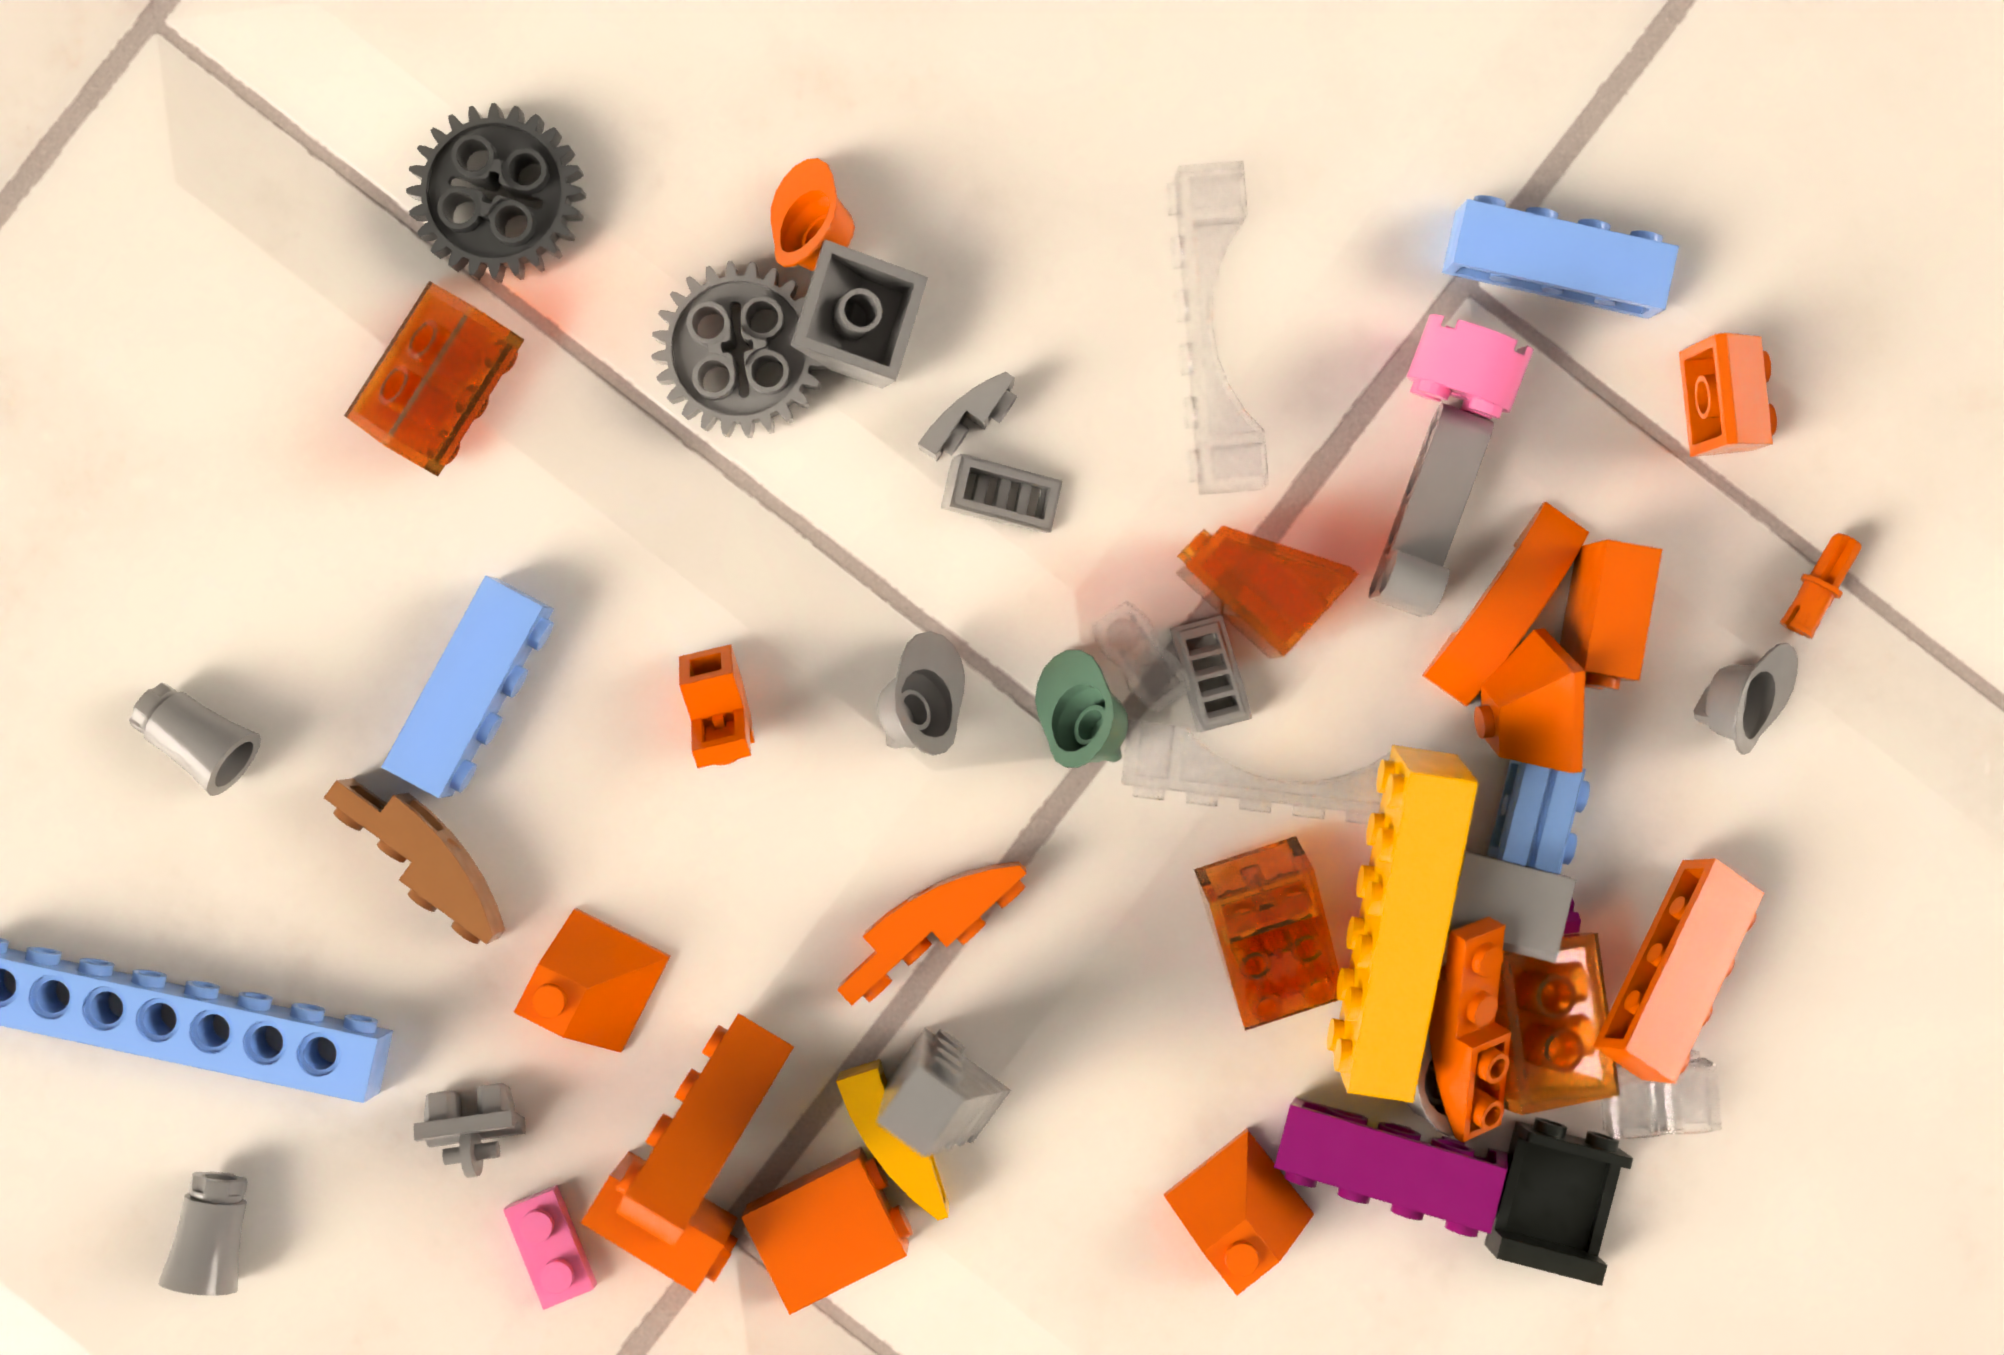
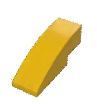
M881 1059L839 1072L836 1083L849 1116L864 1143L887 1175L916 1204L936 1220L948 1218L949 1202L934 1155L923 1157L876 1123L887 1083Z

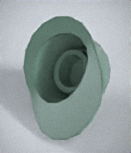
M1066 650L1054 656L1044 667L1037 682L1035 703L1038 717L1055 761L1066 768H1079L1087 763H1098L1104 760L1110 762L1119 761L1122 758L1120 747L1126 738L1129 726L1128 714L1122 703L1110 692L1100 666L1093 656L1082 650Z

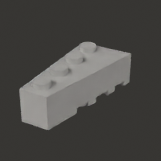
M924 1028L887 1079L876 1123L923 1157L939 1153L943 1148L947 1150L952 1149L955 1144L962 1146L966 1141L969 1143L974 1142L1011 1091L962 1054L965 1047L957 1039L941 1029L935 1035Z

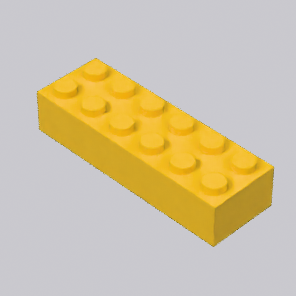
M1392 745L1389 760H1381L1379 765L1376 789L1378 793H1383L1379 813L1372 812L1368 821L1366 842L1367 845L1372 846L1369 866L1361 865L1356 885L1357 897L1362 898L1359 917L1352 916L1348 924L1346 945L1347 949H1352L1349 968L1342 967L1339 972L1337 999L1342 1000L1339 1019H1331L1327 1034V1049L1334 1053V1070L1341 1073L1347 1093L1414 1102L1478 787V781L1457 754Z

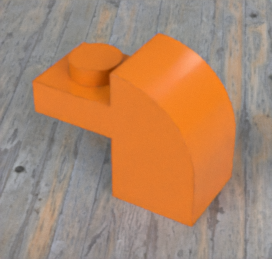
M729 644L679 656V686L691 719L692 754L697 768L710 765H728L740 758L751 756V743H755L752 718L732 645Z

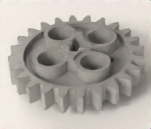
M728 261L726 276L719 278L711 266L706 267L707 283L701 286L692 277H687V285L691 291L687 297L674 291L670 293L671 298L678 306L676 312L660 310L658 313L669 325L668 330H659L652 333V337L656 341L666 345L665 350L651 355L655 363L668 365V369L656 377L657 381L661 385H676L666 398L672 404L680 403L687 399L688 401L684 406L682 415L687 420H690L702 412L701 428L707 432L719 420L721 421L722 434L728 438L731 437L736 424H741L747 438H753L755 423L761 422L770 434L774 433V416L779 414L791 424L794 420L789 406L793 402L804 408L810 406L802 394L805 387L820 390L821 384L811 375V370L827 368L791 346L806 296L795 301L793 300L798 289L797 283L793 279L779 288V273L775 268H772L764 279H760L755 262H750L745 275H739L734 263ZM735 303L741 305V335L747 345L753 348V350L744 352V365L749 384V395L745 398L741 397L739 392V364L733 355L728 353L729 350H734L737 346L731 307ZM771 309L777 312L778 322L771 331L757 333L751 329V319L759 310ZM710 314L722 316L724 318V327L719 335L710 339L699 336L698 325L705 316ZM767 362H777L784 369L780 382L771 387H763L757 384L756 373L759 367ZM715 367L727 369L730 374L729 382L723 390L708 392L704 389L703 378L710 369Z

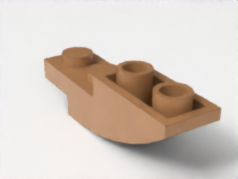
M353 778L335 781L324 796V799L336 807L333 814L347 826L361 831L364 827L379 838L378 848L392 859L402 863L406 859L411 862L399 878V881L410 888L407 894L416 904L431 912L439 909L454 920L451 925L452 929L472 943L478 944L481 940L488 944L500 938L505 931V927L497 903L485 878L463 845L432 811L408 792L395 794L386 803Z

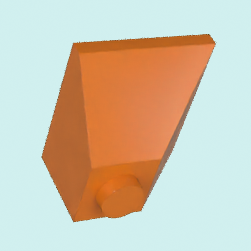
M1545 628L1533 630L1504 663L1481 685V706L1476 707L1474 711L1475 728L1478 736L1481 739L1484 738L1501 758L1567 773L1582 772L1585 670Z
M575 908L538 963L513 1013L563 1038L621 1053L671 956Z
M1247 1128L1164 1193L1165 1199L1200 1250L1236 1296L1282 1260L1314 1215L1290 1182L1284 1178L1285 1176L1282 1172L1274 1168L1275 1163Z

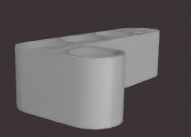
M1444 403L1439 405L1426 433L1369 590L1370 599L1418 617L1434 613L1442 599L1449 578L1450 570L1443 567L1487 449L1493 431V421Z

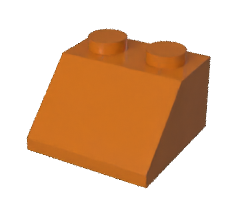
M1719 333L1679 352L1690 457L1754 451L1773 444L1772 436L1776 432L1777 417L1773 405L1768 404L1766 385L1771 376V361L1768 353L1765 350L1763 351L1761 336Z

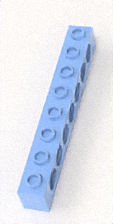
M0 938V1026L365 1103L380 1093L393 1030L377 1027L378 1020L375 1018L348 1014L345 1015L344 1020L324 1016L325 1009L317 1005L294 1003L291 1008L272 1005L273 998L261 993L240 992L238 997L220 994V986L213 983L187 981L185 986L166 982L167 975L162 972L137 969L133 970L131 975L113 971L114 963L106 960L82 958L79 963L61 960L62 952L50 948L28 947L26 952L8 948L9 941ZM6 970L16 980L14 994L5 987L4 975ZM59 981L68 988L70 998L67 1005H64L57 997L56 987ZM111 992L116 994L122 1001L123 1012L120 1017L115 1015L109 1007L108 1000ZM163 1004L169 1005L176 1014V1025L174 1028L167 1026L161 1018ZM216 1015L222 1016L229 1024L230 1034L227 1040L219 1037L214 1031L213 1020ZM268 1026L276 1028L283 1037L281 1051L274 1050L268 1045L265 1037ZM320 1037L327 1038L334 1044L337 1052L334 1062L326 1061L319 1054L318 1041Z

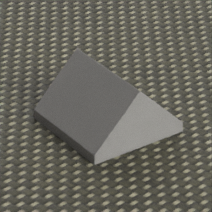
M1464 851L1447 936H1449L1450 931L1483 918L1491 917L1505 925L1503 950L1555 963L1576 879Z

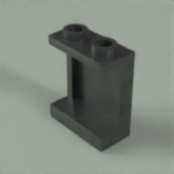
M1536 1117L1533 1125L1516 1121L1507 1154L1508 1169L1492 1232L1491 1234L1487 1233L1484 1245L1497 1259L1602 1286L1607 1264L1598 1255L1621 1167L1631 1169L1633 1158L1618 1148V1139L1608 1135L1587 1131L1584 1139L1566 1134L1567 1126L1548 1119Z

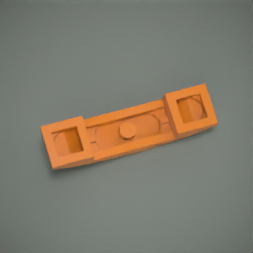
M1543 502L1514 543L1515 549L1458 631L1451 633L1422 676L1464 706H1468L1480 693L1481 685L1504 663L1541 613L1575 560L1589 532L1549 503Z

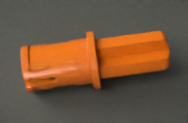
M1841 533L1831 537L1811 574H1803L1800 580L1804 583L1799 589V593L1792 605L1781 619V625L1801 636L1804 635L1809 639L1813 638L1816 629L1821 623V619L1834 598L1840 599L1843 594L1838 588L1861 550V544L1857 540Z

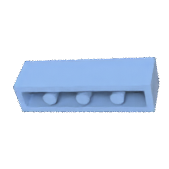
M1486 195L1475 196L1473 200L1467 199L1455 211L1442 271L1444 274L1646 319L1655 316L1666 308L1679 246L1662 242L1663 236L1660 234L1642 230L1632 231L1630 235L1610 231V224L1596 219H1580L1578 223L1558 219L1557 212L1547 208L1529 207L1526 209V212L1505 207L1506 202L1504 200Z
M485 575L381 768L437 798L453 796L455 790L461 793L467 787L476 771L477 765L471 761L480 744L488 745L501 725L502 717L497 715L505 698L507 696L513 698L527 677L528 670L523 665L533 648L537 651L540 650L547 641L554 625L548 619L554 608L498 578Z

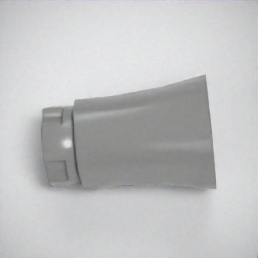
M160 683L155 688L148 689L139 698L133 707L134 711L129 720L133 728L144 734L145 740L181 766L211 796L223 793L239 780L255 758L261 742L258 733L227 720L206 708L186 693L177 692L165 683Z
M212 1171L195 1172L192 1174L189 1193L184 1195L180 1220L171 1251L158 1281L161 1287L175 1292L205 1296L228 1295L238 1291V1256L242 1223L247 1203L243 1199L247 1187L246 1178Z

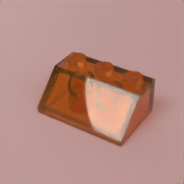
M429 281L344 416L385 447L438 477L445 465L452 462L458 454L460 441L472 422L479 418L486 410L489 403V395L502 375L507 373L515 364L518 350L524 339L476 307Z
M1598 933L1563 934L1555 963L1503 950L1504 956L1500 971L1497 999L1498 1010L1495 1022L1511 1031L1510 1064L1506 1077L1504 1109L1520 1115H1526L1620 1096L1616 1062L1593 1047L1609 1014Z

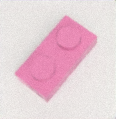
M558 1185L505 1207L503 1211L543 1310L595 1288L597 1281Z

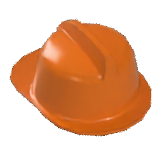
M818 158L806 159L795 165L783 178L771 205V227L775 244L776 262L784 268L800 265L810 271H814L822 243L825 239L848 247L854 235L855 225L853 218L837 198L831 169L827 163Z

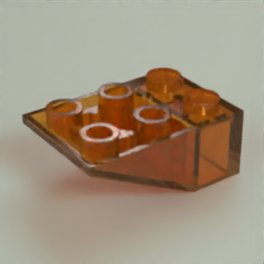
M1296 836L1194 869L1205 911L1245 1031L1338 1001L1337 982L1340 971L1314 868Z

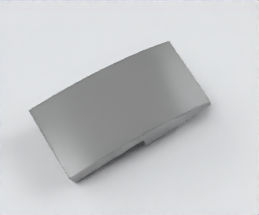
M1004 372L986 380L964 394L944 411L927 430L918 443L919 449L938 461L944 451L952 456L969 431V428L963 425L966 418L983 429L986 428L991 419L1000 423L1017 398L1016 395L1010 392L1014 386L1015 377Z

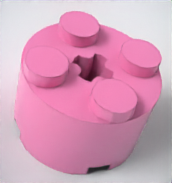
M1430 314L1407 374V378L1413 381L1410 392L1436 402H1441V399L1448 400L1449 396L1461 399L1463 404L1460 410L1487 420H1491L1492 417L1499 419L1502 412L1510 413L1534 349L1530 346H1525L1517 349L1515 352L1514 349L1518 340L1459 319L1455 328L1449 326L1441 327L1444 316Z

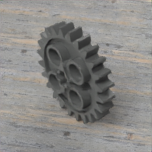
M491 103L488 118H483L474 106H470L468 123L462 124L451 114L448 116L452 129L451 132L446 135L434 127L430 130L438 143L434 149L422 145L418 146L417 150L427 159L425 166L414 165L409 167V171L421 180V185L406 188V193L413 199L421 201L422 204L409 210V214L416 221L427 222L418 230V235L426 242L436 240L431 248V252L439 259L451 253L448 265L455 271L460 272L469 262V275L476 280L482 278L487 267L491 277L497 283L503 282L506 268H510L519 280H523L525 278L524 264L530 262L542 272L545 270L541 257L542 254L547 251L556 258L560 259L562 257L560 249L555 244L558 238L569 241L575 240L576 237L566 227L567 221H583L584 216L571 204L572 202L586 199V193L582 188L571 185V183L579 180L584 175L579 166L566 165L575 157L574 151L569 145L557 147L562 136L555 127L543 133L545 123L539 115H533L525 124L524 113L518 106H514L511 109L507 119L504 118L502 110L496 103ZM480 150L489 152L488 161L482 169L477 171L467 170V162L474 152ZM530 164L541 165V174L538 180L530 185L519 184V174L525 166ZM458 178L493 192H498L502 185L513 197L535 201L541 200L543 205L541 208L536 209L501 195H496L492 202L478 189L461 186L453 187L451 182L453 179ZM464 202H474L475 210L472 218L461 224L454 223L453 215L456 207ZM525 215L527 217V226L524 232L514 238L506 237L505 226L507 222L514 216Z

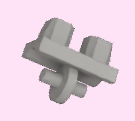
M504 1083L484 1085L477 1088L478 1114L461 1117V1095L456 1091L427 1094L424 1122L414 1123V1140H425L428 1147L459 1143V1147L443 1149L444 1165L461 1163L462 1170L467 1178L480 1176L484 1159L500 1157L498 1141L482 1143L481 1140L526 1134L525 1118L515 1112L511 1089Z

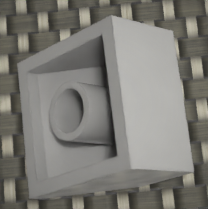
M825 239L822 243L791 346L834 372L882 389L897 380L928 277Z

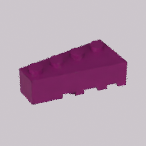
M1295 1098L1290 1104L1274 1168L1286 1171L1284 1177L1286 1180L1311 1188L1316 1187L1317 1181L1338 1187L1337 1195L1357 1203L1369 1204L1370 1198L1392 1204L1391 1211L1408 1219L1421 1221L1424 1214L1446 1220L1444 1227L1460 1235L1477 1237L1478 1231L1491 1234L1508 1169L1507 1152L1488 1148L1486 1158L1474 1155V1149L1465 1146V1142L1462 1143L1457 1139L1442 1136V1138H1432L1430 1144L1420 1141L1421 1134L1412 1130L1411 1127L1391 1122H1379L1376 1129L1367 1126L1368 1118L1357 1113Z

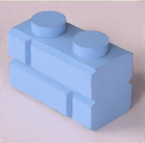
M1510 760L1487 856L1560 874L1562 864L1569 865L1576 850L1577 836L1575 833H1571L1575 812L1581 813L1589 798L1590 784L1588 781L1583 780L1586 769L1582 768V772L1567 773Z

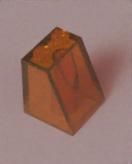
M1223 525L1211 534L1204 528L1177 555L1184 564L1176 571V574L1269 659L1284 657L1359 575L1350 566Z

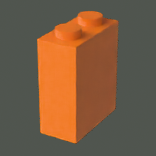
M1607 539L1583 545L1574 560L1560 645L1585 670V688L1619 690L1621 681H1640L1663 549Z
M862 1147L748 1203L743 1211L741 1218L789 1315L907 1256L909 1245L907 1237L913 1235L910 1223L900 1205L891 1207L883 1191L884 1188L889 1186L884 1170L875 1157L867 1159Z
M629 1151L608 1177L581 1224L688 1290L696 1293L704 1278L709 1279L713 1283L716 1281L730 1258L731 1251L738 1241V1238L730 1233L738 1218L704 1197L683 1234L673 1247L619 1215L616 1211L625 1194L616 1190L617 1186L634 1159L642 1164L646 1162Z

